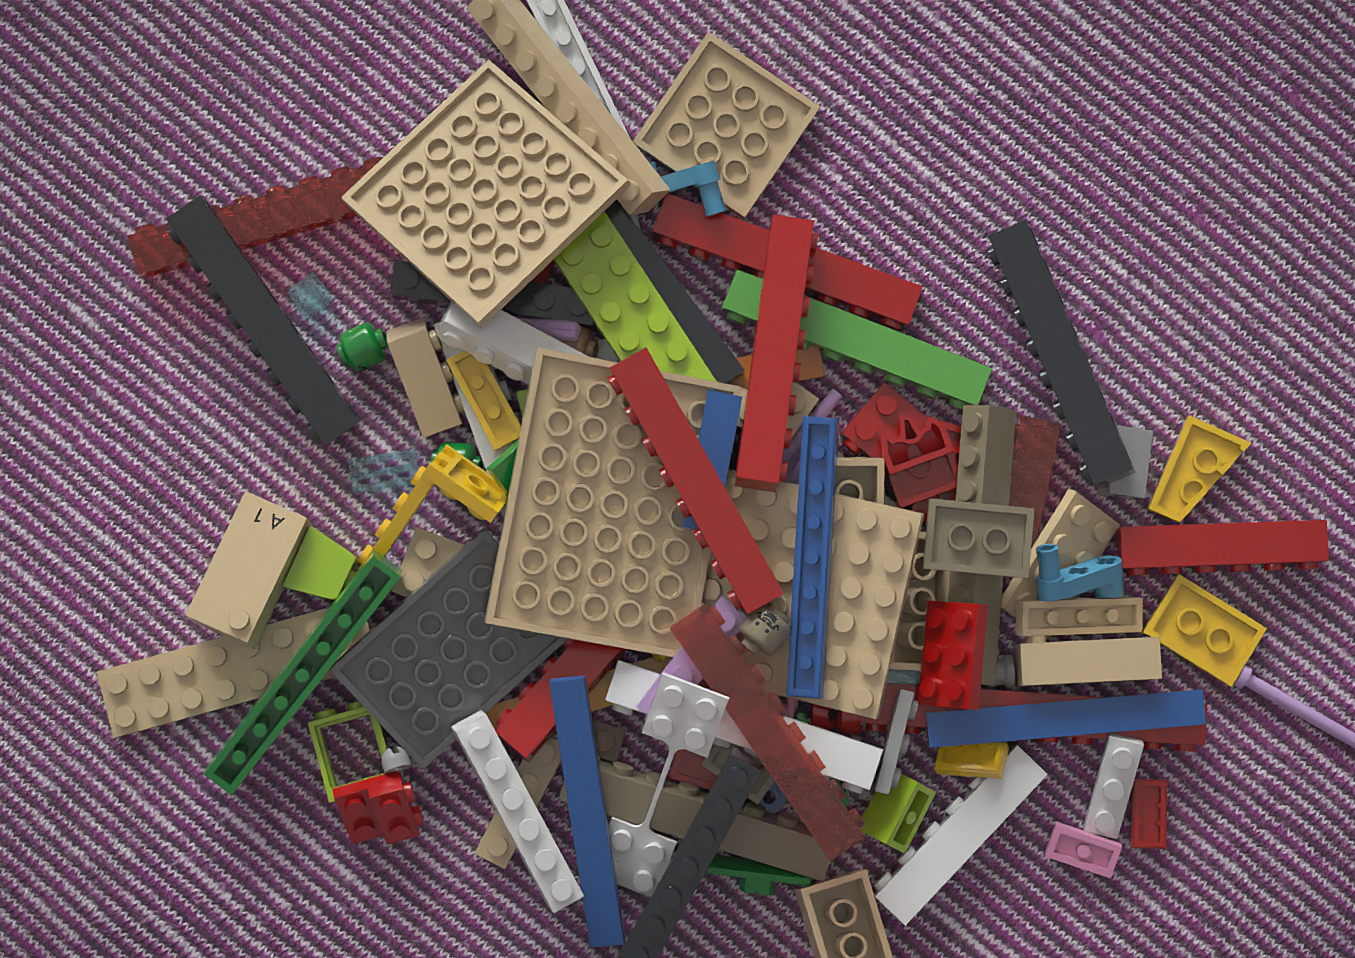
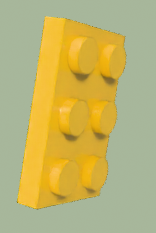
M1177 574L1142 633L1148 637H1160V644L1228 687H1232L1267 628L1190 580Z

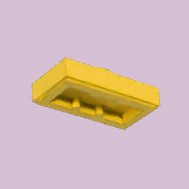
M1006 742L939 747L934 770L937 774L1002 779L1009 747Z

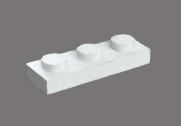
M1109 733L1085 817L1084 831L1118 839L1144 747L1143 740Z

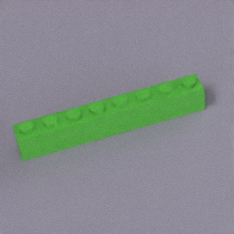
M736 270L722 306V312L727 314V320L745 326L746 321L756 325L763 279ZM810 298L807 318L801 317L799 329L806 330L804 350H808L810 345L815 346L822 351L821 356L828 360L840 363L841 359H845L854 363L853 369L868 375H872L873 371L886 375L885 381L899 387H904L905 383L918 388L916 393L933 400L937 396L950 400L948 403L950 407L963 411V405L979 404L992 370L988 366Z

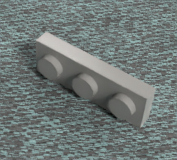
M898 689L873 788L874 791L889 795L890 788L896 789L898 786L901 769L896 768L899 754L905 755L910 735L904 734L907 720L914 721L918 707V701L913 700L914 692Z

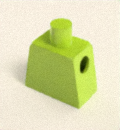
M309 527L283 586L335 601L355 576L356 571L354 570L358 563V557L317 529Z

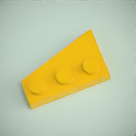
M1190 415L1187 416L1146 510L1180 523L1214 483L1231 467L1233 462L1250 446L1251 442Z

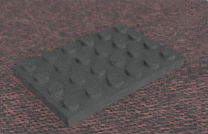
M485 528L336 660L329 669L422 769L428 766L457 739L451 726L480 710L484 713L488 712L569 639L485 623L499 543Z

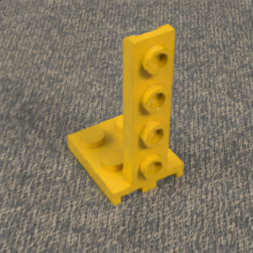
M446 445L434 460L429 463L427 468L424 466L419 468L410 481L415 487L409 495L403 492L392 508L397 512L392 521L387 518L383 521L374 534L379 540L374 547L368 544L357 561L363 565L374 550L386 557L435 484L446 497L452 500L457 499L468 507L469 512L480 520H487L490 523L505 506L508 498L490 474L449 445Z

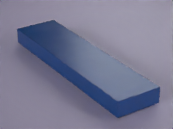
M708 390L698 440L725 487L742 396ZM683 515L681 527L694 530L698 528L692 516L685 519Z

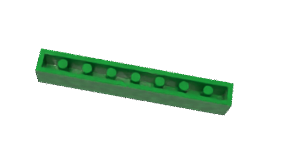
M376 550L372 552L207 765L204 772L207 778L232 795L401 578L402 570Z

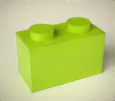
M900 774L897 788H890L889 795L875 792L868 808L862 815L857 829L905 854L936 792Z

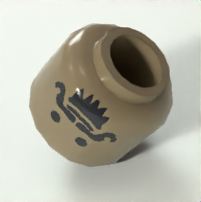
M771 603L767 606L763 605L751 612L741 623L739 631L745 637L741 644L756 656L761 651L767 655H773L790 636L791 629L788 623L791 620Z

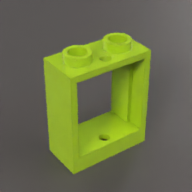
M359 701L348 704L349 711L336 714L335 708L315 713L316 720L308 722L329 803L335 802L333 788L347 784L337 785L322 728L370 715L381 759L383 752L390 748L385 729Z

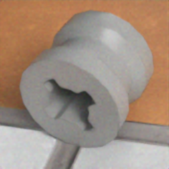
M1004 655L1003 658L997 659L995 685H985L986 690L994 689L996 686H1004L1006 689L1014 688L1015 668L1013 655Z

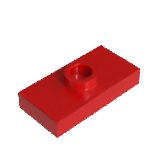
M1134 779L1131 789L1130 848L1166 849L1167 780Z

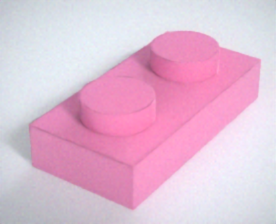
M1055 822L1045 850V857L1111 878L1122 849V844Z

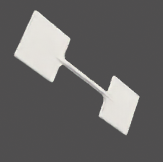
M663 672L642 733L667 743L669 754L645 821L640 825H633L615 817L611 818L609 833L618 885L649 897L654 892L670 862L677 843L675 840L656 834L650 828V821L674 754L680 749H685L708 758L729 697Z

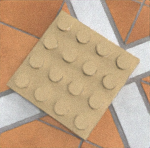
M708 32L635 137L633 143L638 149L673 172L715 160L721 179L718 181L725 207L745 219L820 110V106Z

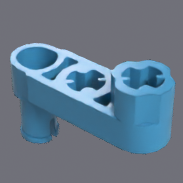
M715 160L661 176L671 189L669 192L694 185V188L698 187L706 216L727 210L718 181L721 179ZM653 161V162H650V164L652 165V167H653V168L656 170V172H657V169H656V166H655V162H654V161Z
M1043 544L1036 548L1039 575L1036 577L1039 600L1047 602L1058 601L1093 589L1094 596L1098 598H1116L1123 595V568L1120 557L1112 555L1100 556L1059 570L1058 546H1055V544Z

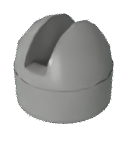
M395 746V754H393L390 748L383 752L382 766L385 774L397 770L401 772L411 767L409 756L403 748Z

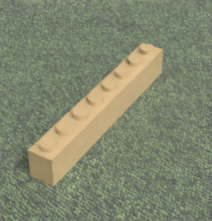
M473 0L466 9L542 105L628 179L630 187L617 198L628 214L649 212L671 189L520 0Z

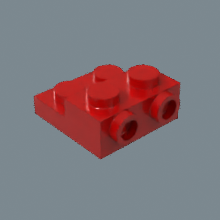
M884 382L841 432L840 435L845 439L842 444L856 456L861 452L867 458H883L880 433L889 432L894 438L899 437L901 433L899 414L911 415L919 430L924 428L927 417Z
M400 770L333 788L334 800L352 845L384 836L387 845L420 836L419 826L424 825L422 812L419 805H412L416 800L411 782L404 783Z

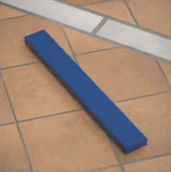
M803 416L790 623L791 634L786 696L823 698L840 418Z
M586 675L554 678L550 680L549 684L580 885L584 895L582 898L590 948L624 945L626 938Z
M1203 689L980 708L979 710L968 709L925 713L928 748L1206 724Z

